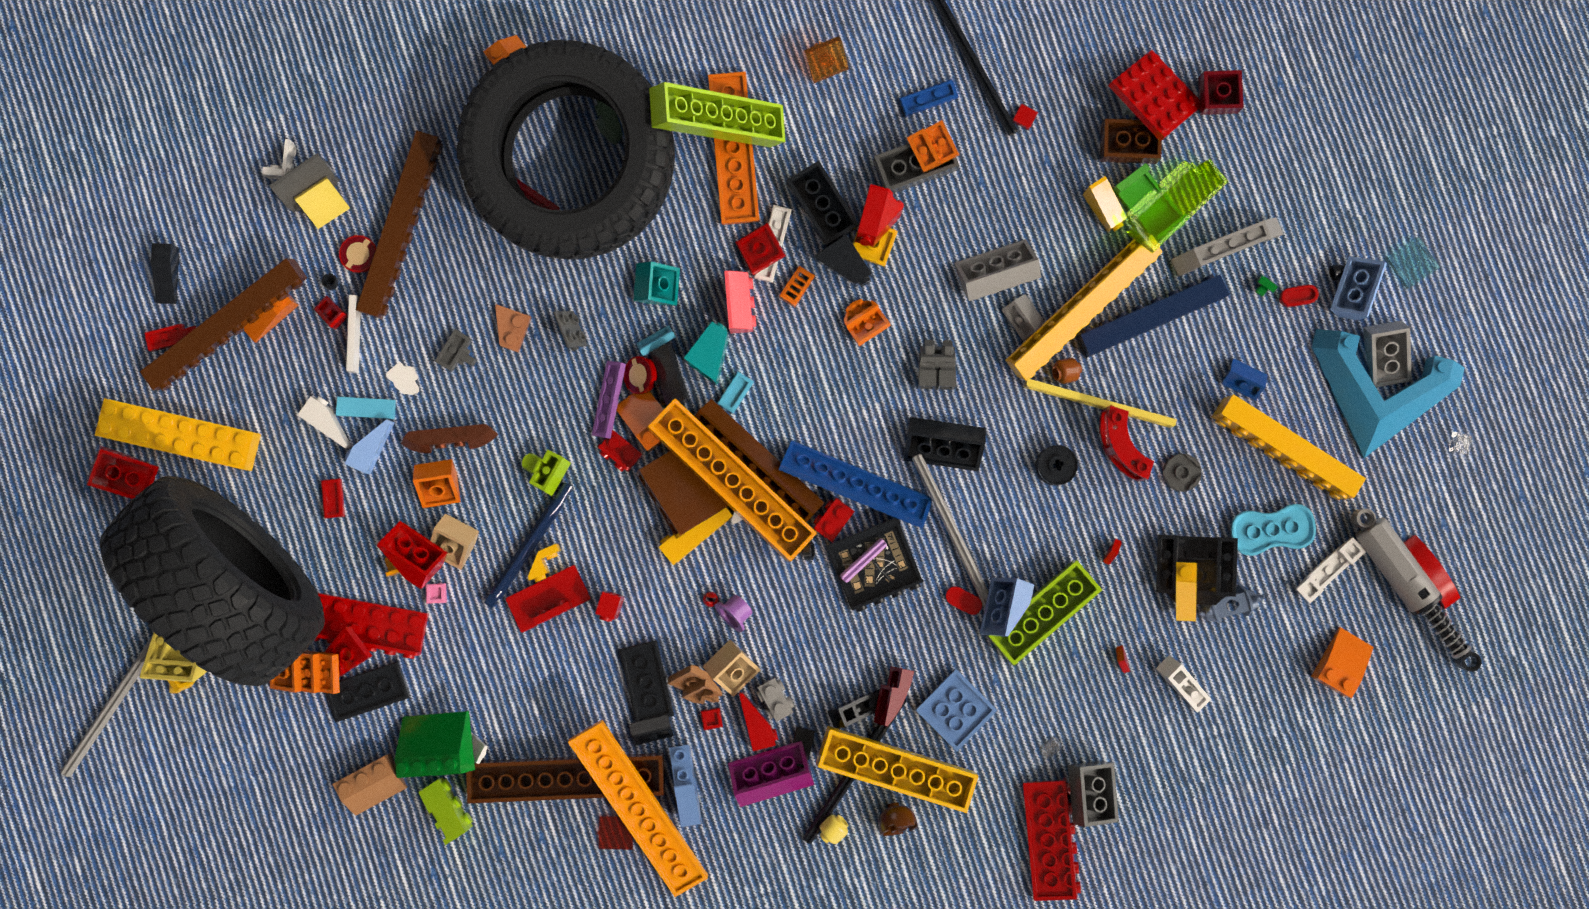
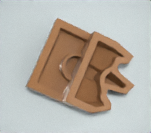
M690 665L668 677L667 684L682 690V698L690 702L704 704V700L715 703L719 702V696H722L721 690L711 676L696 665Z

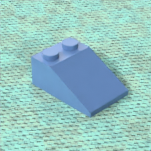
M991 578L979 634L1008 637L1031 603L1034 584L1018 578Z

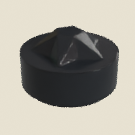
M812 541L801 550L805 560H813L815 557V546Z

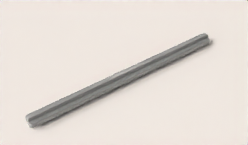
M918 454L912 460L985 608L988 589L923 456Z
M152 636L61 769L62 775L66 777L72 776L139 677Z

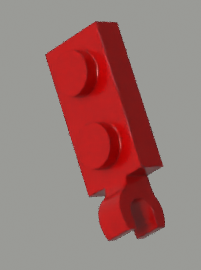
M177 324L145 332L148 351L154 352L172 347L193 331L196 326L185 328L184 324Z

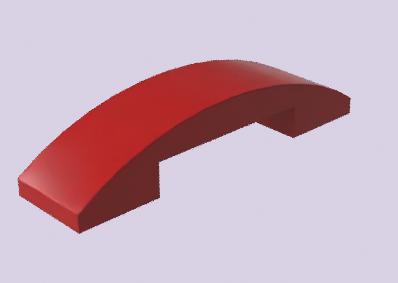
M1416 535L1404 541L1403 543L1443 597L1439 603L1443 609L1459 600L1460 595L1454 583L1429 548Z

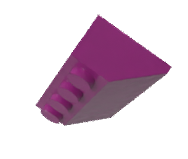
M802 741L728 763L734 796L740 807L814 785ZM796 764H803L804 768L799 767Z

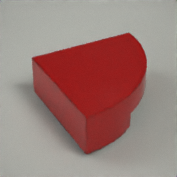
M1115 538L1103 559L1105 564H1111L1118 555L1122 541Z
M1123 645L1117 646V662L1123 673L1130 672Z

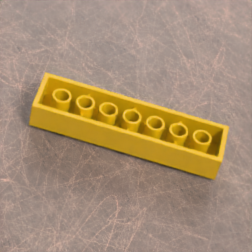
M1234 394L1223 398L1212 415L1217 425L1223 428L1228 427L1232 430L1231 433L1238 438H1245L1248 440L1247 443L1254 448H1261L1266 456L1281 461L1280 464L1287 469H1294L1299 477L1305 480L1308 478L1313 481V485L1316 488L1327 490L1330 492L1329 496L1336 500L1354 498L1366 480L1359 473Z
M104 398L94 436L252 471L261 434Z
M827 726L816 760V765L819 768L964 813L968 811L979 776L972 770Z

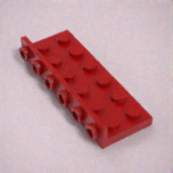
M318 593L323 606L325 624L314 641H320V638L327 639V643L331 644L345 627L350 626L369 651L376 652L377 649L384 650V654L388 655L402 653L404 658L410 659L421 655L429 613Z
M1063 778V780L1023 782L1034 901L1076 900L1078 893H1081L1080 881L1076 880V874H1079V863L1075 862L1074 854H1077V842H1073L1072 834H1076L1075 824L1071 822L1070 816L1072 815V806L1069 803L1070 784L1067 783V778Z

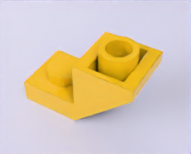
M554 544L538 551L528 575L529 581L535 580V582H539L546 578V574L550 572L544 558H547L548 561L557 557V553L561 551L559 544Z

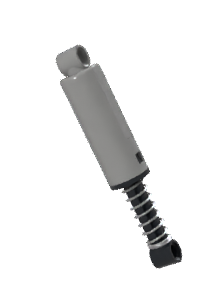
M1370 509L1355 510L1351 515V521L1353 525L1361 529L1355 535L1356 539L1411 614L1418 615L1422 613V616L1425 615L1427 617L1426 622L1432 624L1431 628H1435L1437 631L1435 634L1440 635V641H1444L1446 643L1445 647H1449L1451 650L1449 654H1452V658L1455 659V663L1460 669L1470 672L1478 670L1482 664L1480 656L1472 652L1469 644H1465L1466 639L1460 637L1461 632L1456 631V625H1451L1452 620L1446 618L1447 613L1442 612V606H1437V603L1443 597L1386 518L1376 519L1375 513ZM1362 513L1367 516L1365 523H1362L1360 520ZM1470 656L1471 664L1467 666L1465 660Z

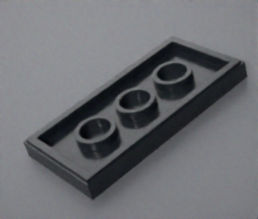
M657 640L619 649L635 721L639 722L664 715L674 716Z
M400 661L340 680V693H326L335 723L411 698Z

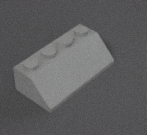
M1026 239L954 263L963 291L969 301L1041 278L1039 259Z

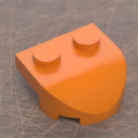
M859 299L852 302L846 308L844 323L858 346H861L891 326L888 319L879 309L878 304L872 300L870 302Z

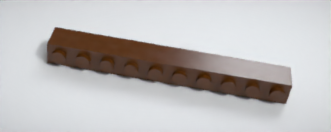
M416 130L356 311L382 320L383 316H386L388 313L389 305L387 304L389 298H392L394 295V284L400 277V266L406 259V248L412 241V230L418 223L419 209L425 203V191L430 188V177L432 172L434 173L436 170V159L443 149L442 141L437 136Z
M284 259L142 369L140 373L152 390L165 391L169 389L173 381L183 378L187 374L186 371L190 368L193 369L201 364L200 361L204 357L207 358L213 355L217 347L224 346L230 341V337L240 334L245 330L244 327L247 324L256 322L260 314L273 309V304L277 301L286 299L289 296L288 293L291 290L300 288L304 284L303 281L308 277L295 259Z

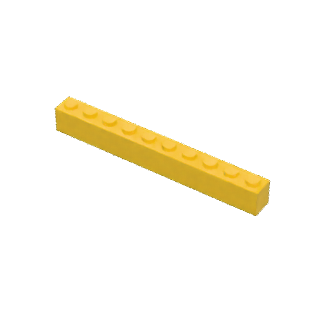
M1141 232L1005 360L1017 377L1025 381L1032 378L1038 369L1047 364L1055 353L1061 351L1069 340L1073 339L1083 327L1087 326L1093 317L1101 313L1109 302L1116 299L1117 295L1127 288L1137 276L1141 275L1147 266L1157 260L1162 250L1152 235Z

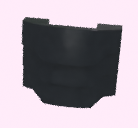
M1158 535L1156 593H1167L1176 603V562L1197 563L1196 604L1217 605L1226 596L1236 597L1238 538Z

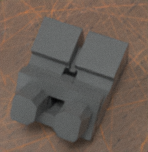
M924 340L923 346H920L917 389H935L937 383V389L955 390L956 356L952 340L942 341V347H936L933 340Z

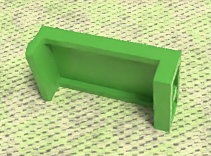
M1145 163L1116 185L1113 191L1146 234L1152 235L1156 242L1158 240L1163 242L1171 236L1169 232L1172 229L1177 231L1184 226V220L1188 217L1186 214L1183 216L1150 175L1148 172L1150 167Z

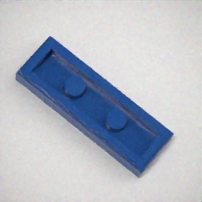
M951 79L901 97L899 102L905 117L958 99L959 96Z

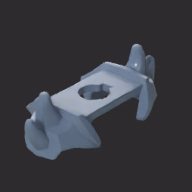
M1239 583L1236 586V593H1239L1236 594V597L1227 596L1217 605H1200L1198 614L1206 621L1222 623L1220 618L1242 613L1244 616H1250L1253 610L1258 607V602L1262 601L1265 596L1256 594L1252 590H1247ZM1229 600L1238 602L1239 606L1234 611H1229L1226 607V603Z

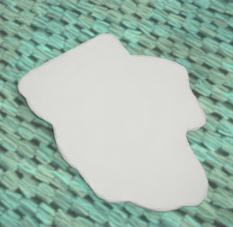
M399 362L386 373V377L394 383V386L402 394L414 395L419 392V387L415 382L418 376L414 367L404 366Z

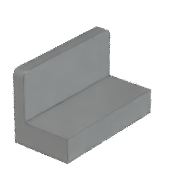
M1026 294L1015 299L1002 309L1023 341L1045 323Z

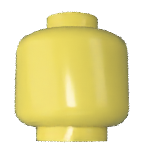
M830 815L819 827L821 831L820 837L826 843L837 844L848 834L847 827L849 825L842 816Z

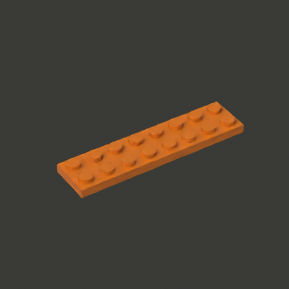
M746 71L708 75L709 91L748 98ZM714 138L722 225L760 222L753 145Z

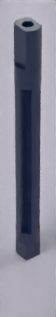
M565 482L555 498L551 500L491 589L490 595L484 602L486 605L494 608L499 599L506 593L563 508L562 505L574 487Z

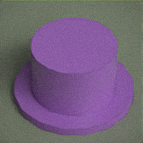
M734 594L725 604L721 602L715 604L718 614L729 626L738 632H742L745 629L743 622L752 614V610L741 597Z

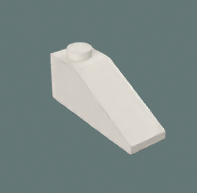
M310 396L298 413V416L342 447L350 449L351 444L333 410L327 406L328 402L320 396L318 398Z
M1170 655L1156 668L1160 675L1197 713L1211 700L1184 666Z

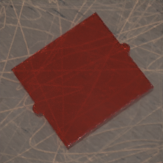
M600 816L599 831L597 832L599 835V849L633 850V836L620 817Z

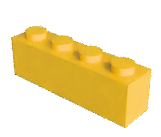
M725 508L687 531L678 539L674 535L670 537L668 534L660 541L662 545L659 548L669 561L675 565L730 520L733 515Z

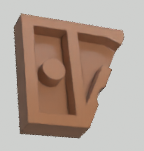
M496 304L499 345L519 353L532 317Z

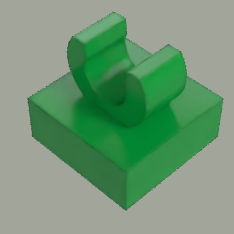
M1262 274L1256 279L1260 283L1256 293L1262 297L1267 290L1274 293L1278 288L1277 284Z

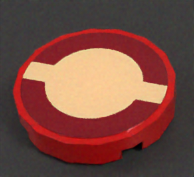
M354 235L342 243L339 249V258L347 270L354 273H365L370 269L377 247L371 239L363 235Z
M644 356L631 358L627 362L624 371L626 387L635 394L650 392L654 387V381L657 379L654 363Z

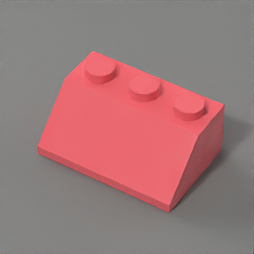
M724 271L730 334L753 332V327H756V316L752 315L751 308H755L754 296L750 297V289H753V278H749L748 272Z

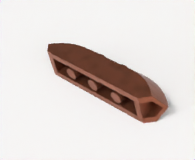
M487 424L408 431L403 437L401 444L419 453H432L433 446H435V449H445L447 445L454 444V447H464L468 443L470 449H475L491 442L498 433Z

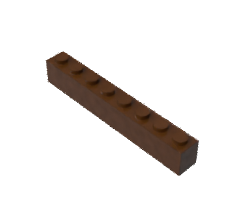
M712 399L694 416L806 523L825 503L800 479L780 471L781 462Z

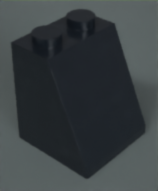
M847 235L814 256L818 263L856 287L859 285L864 287L871 282V271Z

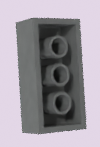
M910 144L875 155L873 160L882 187L890 189L893 194L953 173L959 168L958 160L955 157L933 169L923 172Z

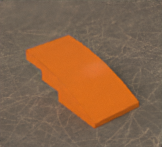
M304 651L288 668L270 681V689L294 693L300 691L309 693H340L338 654Z

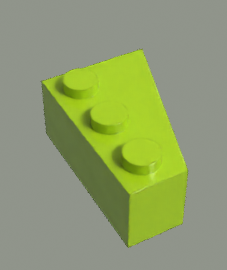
M441 777L418 793L429 814L432 813L437 823H435L437 830L442 829L446 837L443 839V842L447 845L473 827V820L467 812L463 811L461 807L462 802L459 797L453 795L451 791L452 786L449 781Z

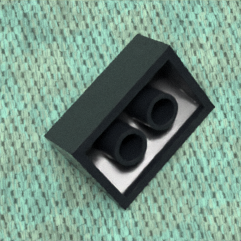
M668 343L651 351V357L648 359L656 367L657 379L655 382L657 387L661 386L662 394H659L662 405L666 404L668 406L674 399H677L681 404L690 402L672 344Z

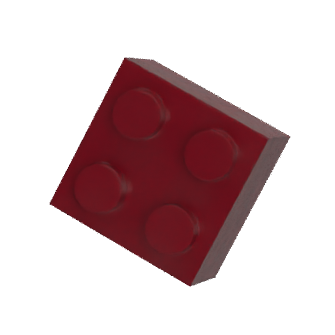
M1242 70L1204 71L1198 77L1199 100L1201 104L1200 115L1238 114L1244 108Z

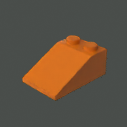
M290 295L286 299L273 304L274 307L270 311L260 314L256 322L247 324L244 327V331L255 343L299 306Z
M651 392L646 394L632 393L617 405L616 411L648 452H651L661 444L647 429L664 410Z
M1339 627L1311 677L1340 695L1352 699L1363 679L1374 647Z

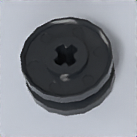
M1053 445L1042 450L1035 462V471L1038 477L1044 483L1051 486L1070 482L1078 469V460L1074 452L1062 445ZM1055 460H1056V463H1058V462L1060 463V467H1058V468H1053V464H1055Z

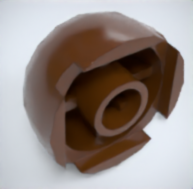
M899 802L888 804V808L879 815L878 828L880 835L894 836L903 834V831L907 830V828H909V832L917 829L918 823L914 812L909 807L900 806Z

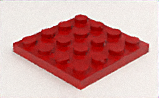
M1153 50L1108 85L1160 142L1201 107L1199 98L1193 94L1186 84L1177 77L1173 70Z

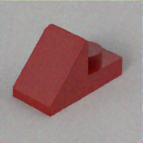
M327 295L314 308L318 315L333 329H338L348 318V314L339 308Z

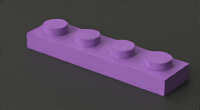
M607 361L592 436L611 439L626 366L624 363Z

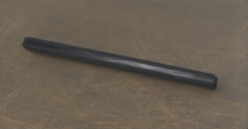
M932 0L1008 136L1016 134L1018 129L946 1Z
M892 722L888 726L878 724L869 739L880 742ZM845 775L842 777L804 834L803 840L812 844L820 832V825L832 814L854 781V778Z

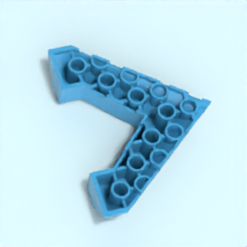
M1316 329L1311 349L1318 358L1319 366L1332 388L1331 392L1344 419L1346 418L1348 428L1354 441L1359 446L1362 458L1367 457L1461 385L1465 367L1454 360L1432 356L1426 358L1422 377L1383 399L1356 356L1360 336L1343 331Z

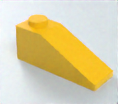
M1176 562V621H1196L1197 563Z

